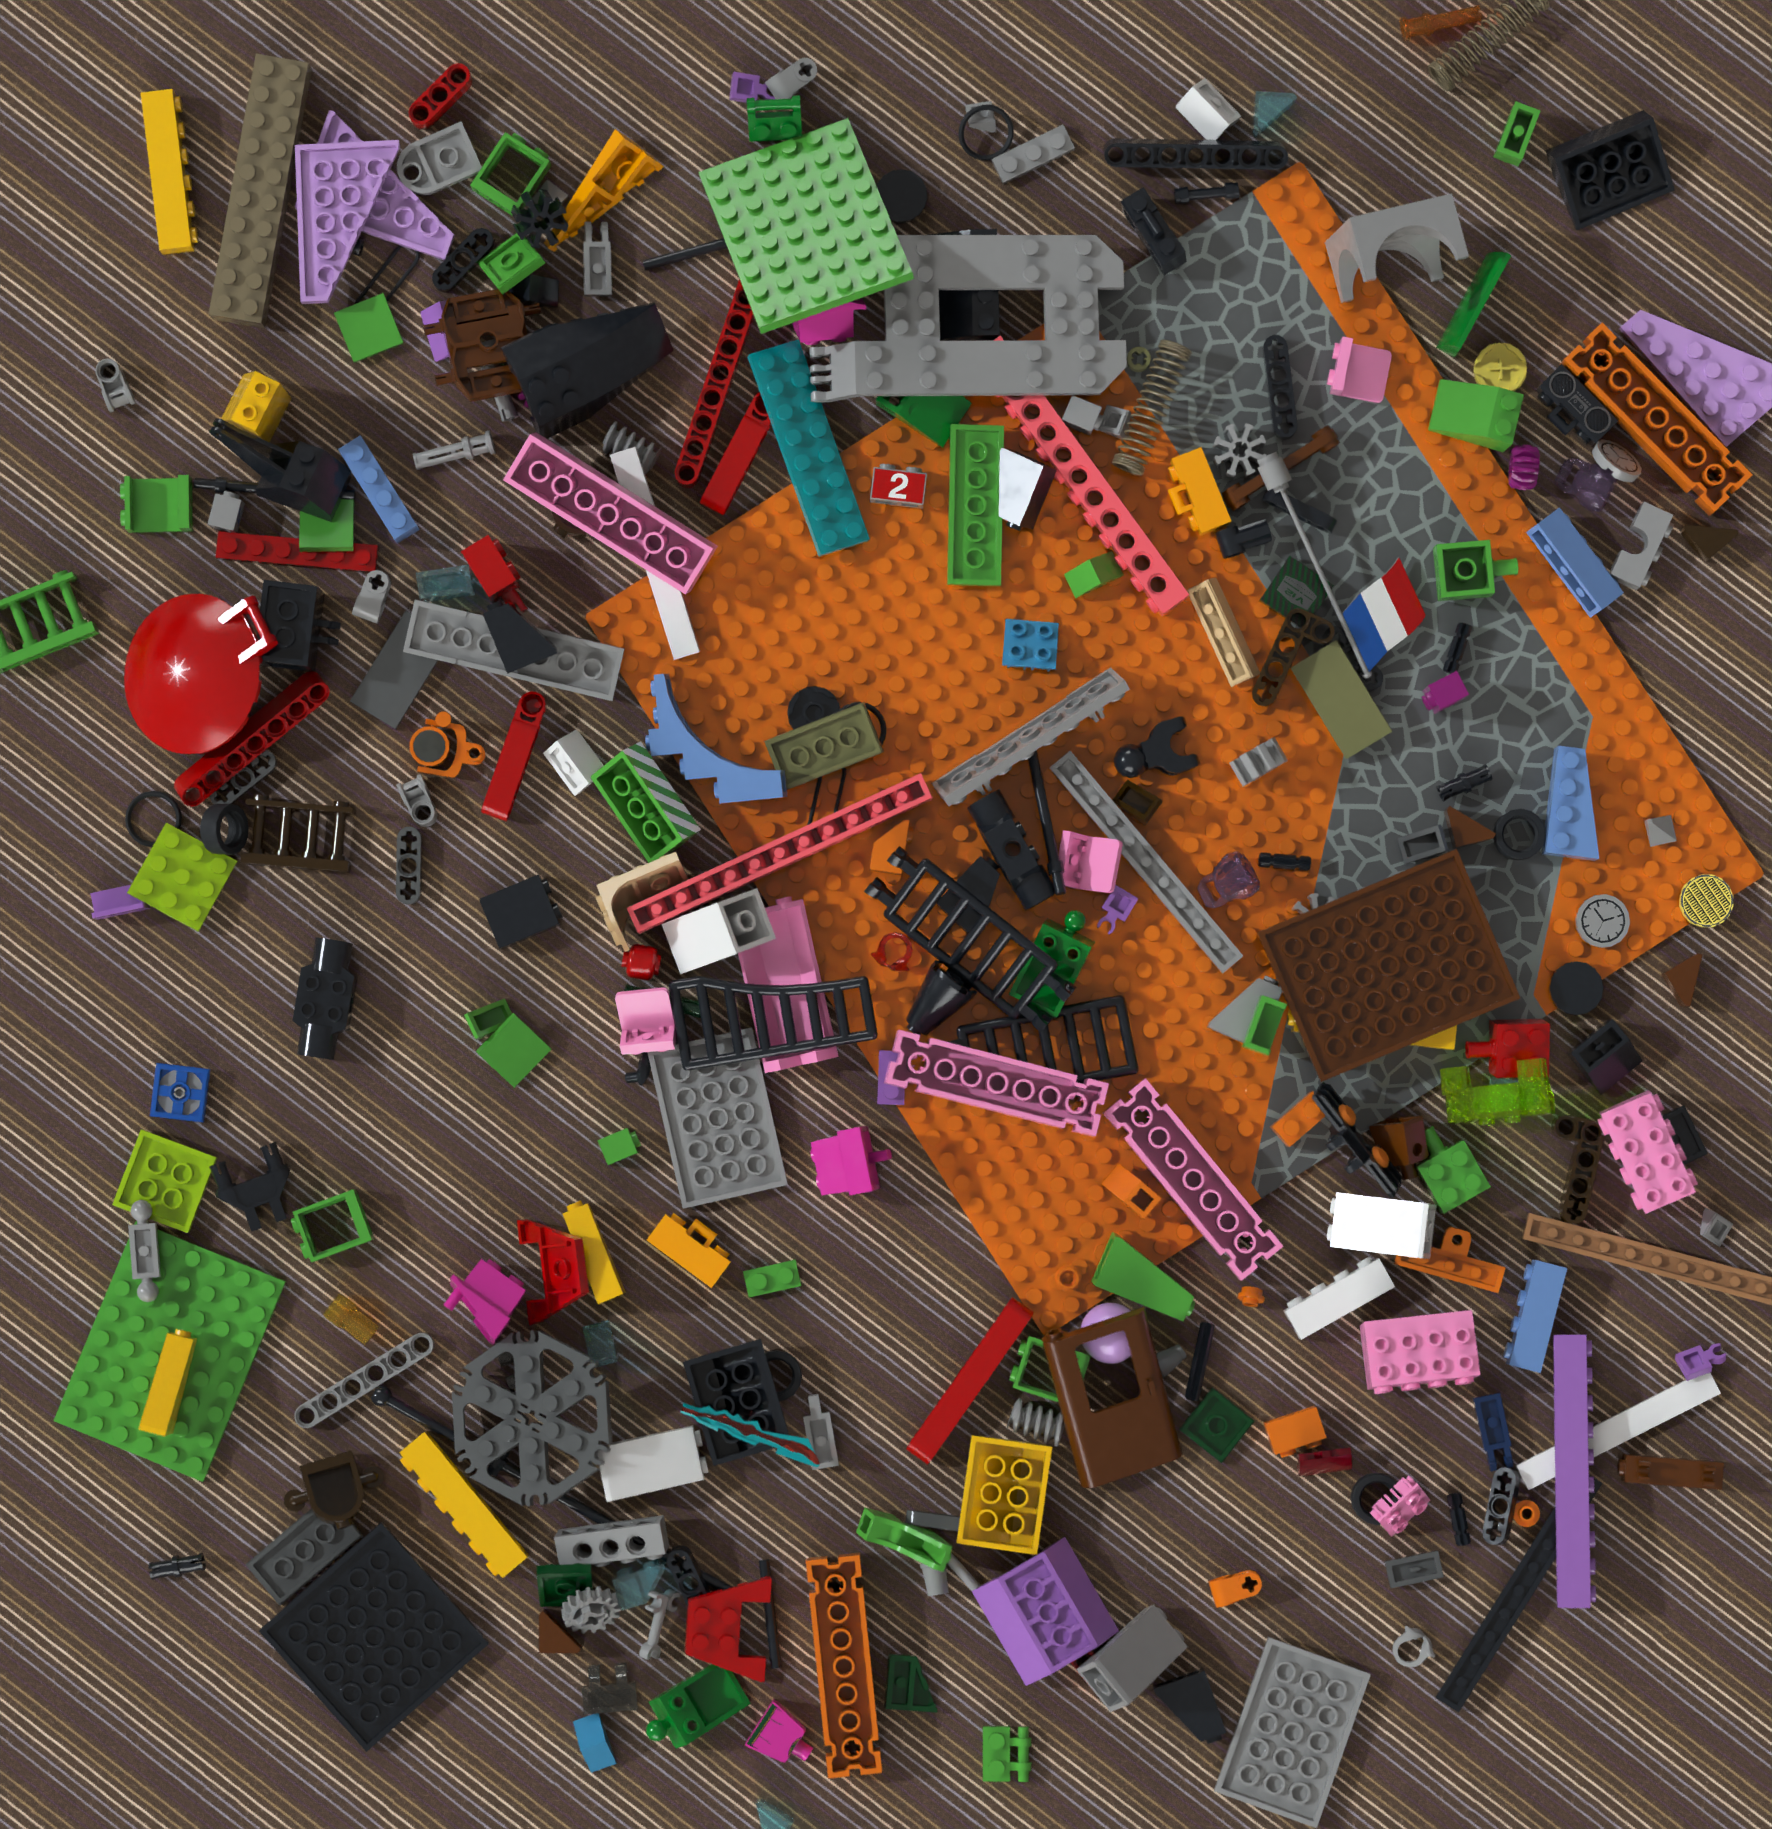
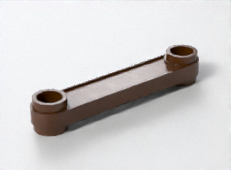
M1329 425L1321 428L1311 436L1313 439L1311 442L1284 458L1283 460L1288 471L1318 451L1325 454L1340 444L1339 437L1333 428L1331 429ZM1259 474L1242 486L1239 482L1234 484L1221 494L1228 508H1231L1234 512L1250 501L1248 496L1264 487L1265 484Z

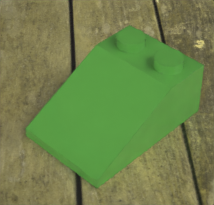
M1440 379L1428 430L1504 452L1513 444L1524 394L1495 386Z

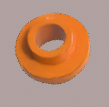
M1064 1265L1056 1271L1054 1279L1059 1289L1071 1292L1080 1286L1082 1277L1080 1271L1075 1266ZM1064 1274H1072L1073 1281L1065 1283L1063 1281Z
M1250 1286L1242 1287L1237 1297L1242 1301V1305L1248 1307H1258V1304L1264 1303L1265 1299L1262 1296V1289Z
M1530 1500L1519 1501L1516 1504L1513 1517L1515 1522L1523 1527H1531L1537 1523L1540 1517L1538 1506ZM1524 1509L1531 1510V1516L1527 1519L1522 1517Z

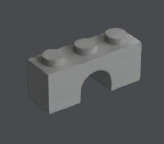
M1643 502L1639 506L1629 529L1638 533L1643 538L1644 548L1640 554H1630L1624 550L1617 554L1609 574L1618 583L1633 590L1639 589L1641 585L1646 586L1652 574L1648 569L1652 561H1658L1663 550L1659 545L1663 537L1668 538L1674 524L1670 522L1673 517L1672 514L1647 502Z

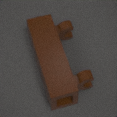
M1623 1454L1622 1460H1618L1617 1475L1621 1476V1481L1722 1490L1724 1463L1720 1461Z

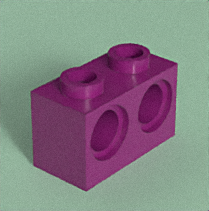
M1455 671L1428 685L1422 690L1424 696L1421 698L1428 711L1432 709L1433 713L1436 714L1460 702L1469 693L1458 672Z

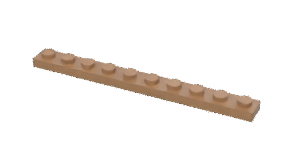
M1528 1213L1522 1235L1524 1240L1772 1305V1277Z

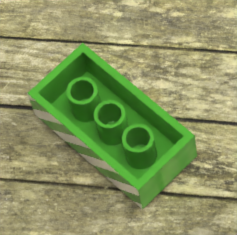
M641 741L622 750L590 777L648 863L659 859L663 855L673 853L701 830Z

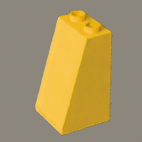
M257 371L243 374L221 419L243 431L270 442L292 398L279 382Z

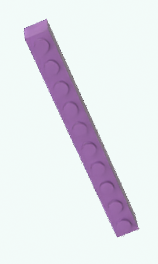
M1553 1335L1557 1608H1591V1602H1596V1586H1590V1575H1595V1558H1590V1547H1595V1531H1590L1589 1520L1595 1519L1594 1504H1589V1493H1594V1476H1589V1466H1594L1593 1449H1588V1438H1593V1422H1588V1411H1593V1396L1587 1395V1384H1592V1368H1587V1357H1592V1341H1587L1586 1335Z

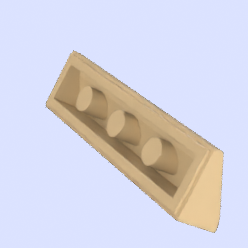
M1217 578L1208 579L1188 589L1189 597L1230 686H1236L1259 675L1260 671Z

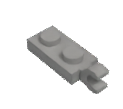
M819 1394L808 1395L811 1415L803 1416L806 1437L815 1451L814 1453L809 1449L810 1459L813 1463L820 1464L818 1467L812 1466V1470L839 1466L830 1411L821 1412Z

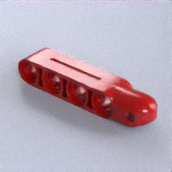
M760 392L754 396L700 500V504L723 516L727 512L771 426Z
M526 692L519 700L481 810L483 814L506 822L511 814L546 710V701L538 692Z

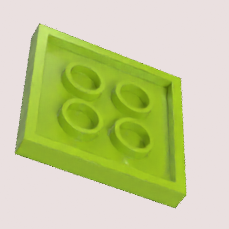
M166 823L127 894L199 932L237 861L225 854L211 853L205 848L203 842Z
M141 1129L112 1205L131 1212V1206L134 1202L145 1200L152 1206V1215L149 1219L189 1233L212 1174L209 1166L214 1165L218 1157Z

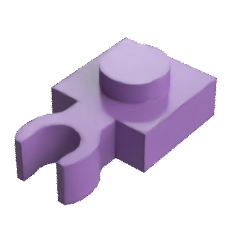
M733 72L729 100L747 103V98H755L757 100V97H761L763 100L775 99V97L767 94L766 89L768 87L765 84H759L760 76Z
M1115 885L1114 891L1109 894L1102 906V909L1108 913L1098 921L1097 928L1101 926L1102 922L1107 921L1111 924V929L1107 934H1111L1115 929L1116 919L1118 918L1125 922L1139 898Z
M1719 1343L1713 1344L1706 1351H1703L1699 1345L1677 1353L1675 1360L1684 1377L1689 1381L1712 1372L1711 1364L1724 1363L1726 1361V1353L1720 1356L1714 1354L1721 1351V1344Z

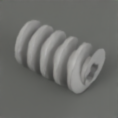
M615 421L604 438L603 453L608 454L612 451V454L637 447L644 473H648L658 460L662 448L656 453L653 452L655 443L652 442L645 447L644 437L636 442V432L631 433L627 437V427L624 426L620 431H617L618 422Z
M1020 1398L1014 1403L1007 1424V1428L1011 1423L1013 1424V1432L1015 1433L1023 1427L1024 1436H1027L1033 1430L1034 1439L1036 1440L1041 1434H1044L1045 1443H1048L1054 1437V1446L1056 1447L1060 1442L1065 1427L1061 1412L1053 1418V1409L1049 1408L1043 1414V1406L1039 1405L1033 1411L1032 1402H1028L1023 1408L1022 1399Z

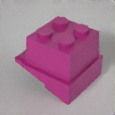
M860 298L793 322V328L800 342H804L806 345H816L822 340L843 342L849 337H854L853 310H866V305L863 299Z
M868 1126L837 1131V1136L811 1142V1158L816 1166V1184L821 1191V1196L848 1191L849 1195L881 1189L876 1162L890 1160L892 1154L889 1149L873 1152Z
M481 1259L464 1281L454 1274L452 1275L450 1286L454 1291L443 1305L450 1311H453L461 1299L475 1317L473 1323L487 1341L494 1346L509 1325L510 1317L524 1297L526 1290L523 1289L524 1283L515 1276L510 1275L508 1278L501 1273L502 1268L490 1259L487 1262Z

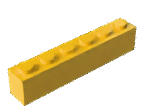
M173 89L142 92L141 101L159 250L163 255L195 251L194 243H198V233L196 227H192L191 217H195V208L193 201H189L188 191L192 190L190 175H186L185 165L189 164L187 149L182 147V139L186 138L184 123L179 122L178 113L183 111L181 97L176 96Z
M428 1431L422 1433L399 1452L402 1455L400 1461L409 1472L412 1470L416 1472L420 1477L417 1480L419 1485L426 1493L431 1491L437 1498L434 1501L437 1507L444 1514L448 1511L454 1519L451 1522L461 1535L465 1532L471 1539L468 1544L478 1556L481 1553L488 1560L486 1566L494 1576L499 1574L502 1578L505 1577L529 1556Z

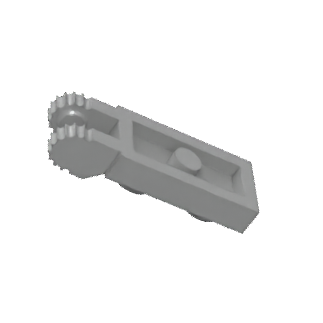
M585 222V242L583 243L584 296H611V242L608 240V223L601 222V242H592L593 229L591 222Z

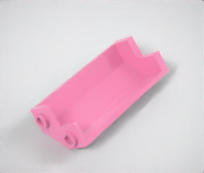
M791 896L777 899V905L765 908L776 939L738 953L744 982L758 985H794L822 982L803 899L792 901ZM817 993L823 1036H834L825 994ZM747 994L760 1048L752 996ZM762 995L771 1046L786 1044L779 996ZM791 995L790 1001L797 1042L813 1039L806 995ZM833 1046L762 1058L765 1073L839 1056L837 1047Z

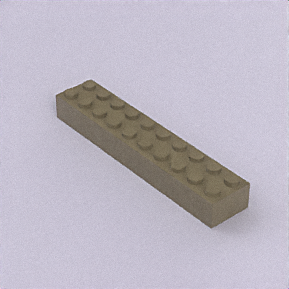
M262 54L255 55L209 309V316L213 320L266 328L295 167V145H299L312 68L308 62Z

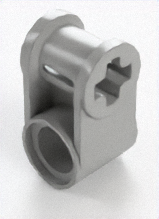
M801 58L785 70L783 69L765 82V85L775 99H789L815 78L817 66L813 60ZM805 69L807 73L801 76L799 71Z
M108 358L99 361L95 371L109 412H114L115 408L128 403L131 405L135 404L132 390L126 381L121 366ZM114 366L116 369L115 375L109 379L104 378L103 370L105 367Z
M374 570L367 574L361 592L355 601L352 615L378 624L391 587V580L387 574L380 570ZM379 576H382L381 580L384 582V586H379L377 590H374L375 585L371 583L372 579H378Z
M421 773L417 775L416 779L405 784H396L413 820L421 827H430L435 824L438 817L437 810ZM424 807L430 808V817L427 820H419V810Z

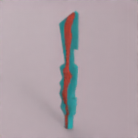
M686 1403L683 1404L680 1413L695 1418L697 1422L716 1431H718V1428L723 1429L733 1437L752 1445L761 1442L778 1448L776 1454L814 1467L820 1465L808 1438L762 1431L758 1421H744L739 1414L732 1415L727 1410L716 1411L710 1406L699 1408Z

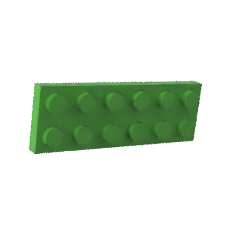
M950 425L947 585L1001 586L1002 518L999 517L1000 450L1002 447L1004 448V426Z

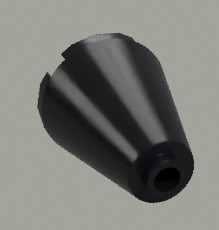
M938 960L931 964L906 1018V1021L909 1023L907 1028L914 1034L927 1036L972 1000L977 993L976 990L970 991L971 986L949 968L947 971L941 968L943 963Z

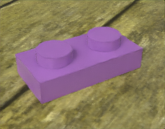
M879 1050L877 1104L904 1105L905 1089L884 1083L888 1064L891 1061L896 1062L898 1053Z

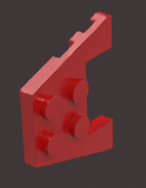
M528 1219L517 1220L519 1245L539 1243L545 1298L526 1301L529 1325L539 1324L589 1293L583 1238Z
M765 1576L761 1577L760 1580L749 1583L744 1582L732 1588L720 1589L689 1598L685 1654L753 1680L765 1682L766 1657L738 1655L742 1602L770 1603L772 1578Z

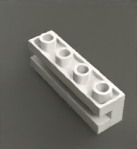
M1369 1256L1358 1262L1357 1266L1359 1268L1351 1273L1346 1269L1333 1277L1335 1282L1328 1286H1325L1323 1282L1310 1290L1312 1295L1303 1300L1301 1296H1298L1287 1302L1288 1308L1283 1311L1294 1327L1298 1338L1302 1340L1394 1288L1395 1285L1379 1258L1373 1260Z

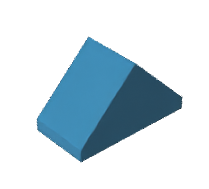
M599 1712L573 1721L580 1751L591 1773L617 1764Z

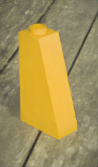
M580 1200L566 1206L568 1212L563 1213V1217L570 1234L583 1238L587 1278L597 1303L600 1304L626 1293L590 1204L583 1205Z
M176 1329L175 1333H167L138 1430L161 1436L173 1434L197 1342L196 1338L191 1337V1332Z

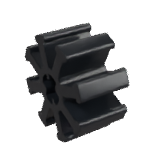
M539 189L540 195L537 204H533L534 200L528 191L521 194L524 204L529 206L528 210L517 208L515 205L512 206L511 210L515 221L519 222L518 224H513L515 231L521 240L527 235V239L533 248H540L539 242L541 235L544 233L551 246L557 244L559 241L550 229L557 228L566 232L568 228V223L564 216L560 215L566 213L558 197L553 201L549 192L545 189ZM541 215L543 219L538 222L536 218Z

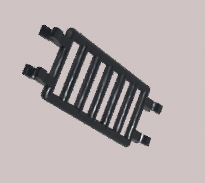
M899 846L887 860L890 864L901 868L910 876L898 893L895 895L878 877L868 885L864 892L887 906L883 913L887 920L1011 1019H1018L1022 1014L1032 1022L1038 1031L1042 1032L1054 1017L1031 1003L1037 993L1046 984L1065 1002L1077 987L1054 973L1058 967L1056 960L929 859H922L918 864ZM928 872L939 883L908 923L896 912L924 874ZM949 889L960 900L933 936L928 939L917 929L945 891ZM971 906L981 914V917L950 956L938 946L966 908ZM991 922L1002 931V934L971 973L959 962ZM1012 939L1023 948V951L992 990L980 979ZM1033 956L1045 967L1015 1006H1012L1001 996Z

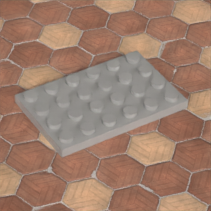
M753 1028L741 1030L744 1050L756 1049ZM731 1032L715 1036L718 1055L734 1052ZM704 1038L689 1042L692 1059L707 1057ZM678 1044L675 1045L673 1050L648 1052L683 1209L788 1185L760 1059L686 1071L682 1068Z
M1268 1637L1214 1791L1317 1828L1371 1674Z

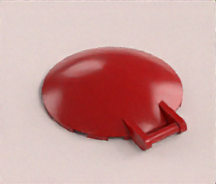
M206 594L177 596L158 606L139 626L126 657L124 688L132 717L141 731L156 745L180 754H203L229 742L249 720L248 714L253 703H257L262 681L259 680V664H262V655L278 644L275 635L270 633L257 607L259 603L255 596L246 597L235 606L229 605L221 600V598ZM248 613L261 637V640H258L246 616Z

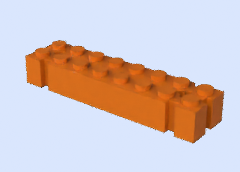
M1602 322L1582 342L1586 348L1583 349L1578 345L1560 365L1563 364L1576 378L1580 375L1586 381L1584 384L1585 388L1618 420L1617 423L1686 493L1693 490L1699 496L1695 500L1698 506L1708 516L1712 515L1730 498L1725 492L1728 490L1733 494L1753 474L1739 460L1732 464L1725 457L1730 451L1625 345L1619 349L1613 343L1617 337ZM1601 358L1604 363L1598 367L1595 362ZM1714 472L1717 477L1710 481L1708 476Z
M860 1553L838 1555V1562L828 1563V1556L806 1558L808 1583L815 1582V1590L809 1591L824 1744L825 1746L832 1745V1752L826 1753L828 1779L850 1776V1769L860 1768V1775L882 1773L880 1747L873 1748V1741L879 1740L864 1588L863 1585L856 1586V1577H862ZM837 1577L838 1581H843L844 1585H839L840 1590H834L833 1586H828V1581L832 1582V1578ZM850 1740H854L855 1744L860 1745V1749L856 1747V1752L851 1753L850 1748H845V1744L849 1745Z

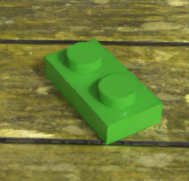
M796 1259L743 1271L749 1298L801 1286Z

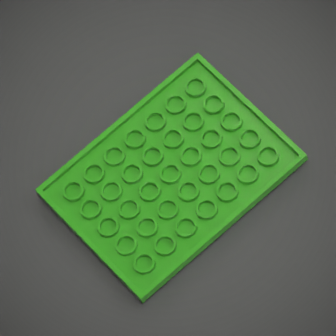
M848 118L698 172L761 334L914 279L911 267Z
M157 1229L161 1277L152 1278V1281L159 1289L157 1298L152 1302H144L137 1295V1288L142 1283V1280L132 1279L130 1242L128 1239L54 1421L204 1482L286 1281ZM176 1329L191 1332V1337L196 1338L197 1342L173 1434L161 1436L138 1430L166 1335L170 1332L175 1333Z

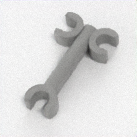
M668 1589L664 1593H658L654 1590L649 1592L648 1596L653 1597L654 1600L651 1605H646L645 1609L654 1613L648 1641L640 1649V1657L649 1660L650 1656L655 1659L659 1658L661 1648L658 1645L666 1609L671 1612L677 1610V1607L672 1605V1601L674 1598L680 1597L681 1594L672 1589Z

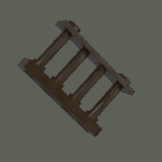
M253 795V799H246L248 806H255L252 847L249 848L248 853L241 852L240 863L245 865L350 873L351 862L345 861V856L342 855L346 814L356 815V809L349 807V802L334 801L333 806L269 801L270 796ZM266 807L282 809L278 850H275V855L265 854V849H262ZM293 810L309 811L305 852H302V857L291 856V851H289ZM319 812L335 813L332 855L329 854L328 859H319L316 853Z

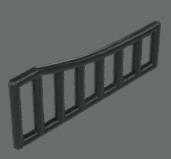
M696 976L673 980L668 985L682 1068L686 1071L876 1039L878 1036L870 985L866 976L794 985H758ZM696 988L707 1057L696 1059L691 1058L680 990ZM707 988L724 991L734 1050L732 1053L718 1055ZM859 988L866 1030L850 1033L843 990ZM735 992L751 994L760 1048L744 1050ZM817 993H833L840 1035L823 1036ZM762 995L779 996L786 1044L774 1046L770 1044ZM791 995H806L813 1039L797 1042L790 1001Z

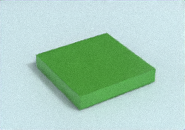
M516 233L477 263L503 295L544 265L545 261L525 237L521 240Z
M384 293L334 312L354 363L404 344Z
M354 499L341 500L332 522L300 511V552L354 551Z
M512 1013L476 1052L515 1088L548 1054L551 1048L520 1018Z

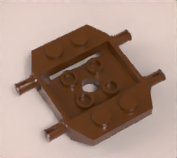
M498 289L448 298L439 322L423 325L425 336L437 333L444 334L452 368L448 373L434 375L436 386L448 383L455 384L470 402L522 392L517 377L510 371L508 365L470 373L467 372V369L507 362L501 347L527 335L524 318L525 316L541 314L539 303L523 306V303L510 291L502 295ZM489 335L496 342L491 347H485L480 342L481 338Z

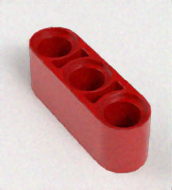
M460 63L451 65L410 106L409 117L417 129L426 130L430 128L472 86V76L467 66ZM464 73L466 74V79L462 83H455L452 81L455 74ZM444 91L447 93V98L443 102H436L434 100L437 92ZM420 110L429 112L428 117L423 121L415 119L416 113Z

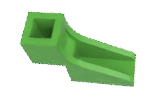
M864 1508L856 1531L859 1536L868 1542L894 1549L930 1568L944 1572L946 1564L951 1559L953 1546L931 1529L903 1523L893 1514Z

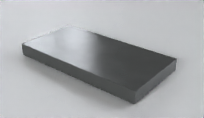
M408 611L404 612L350 700L351 703L394 729L398 728L439 661L403 652L411 613Z
M310 1509L245 1565L279 1606H281L360 1539L363 1534L354 1523L350 1527L337 1530L336 1525L321 1521Z

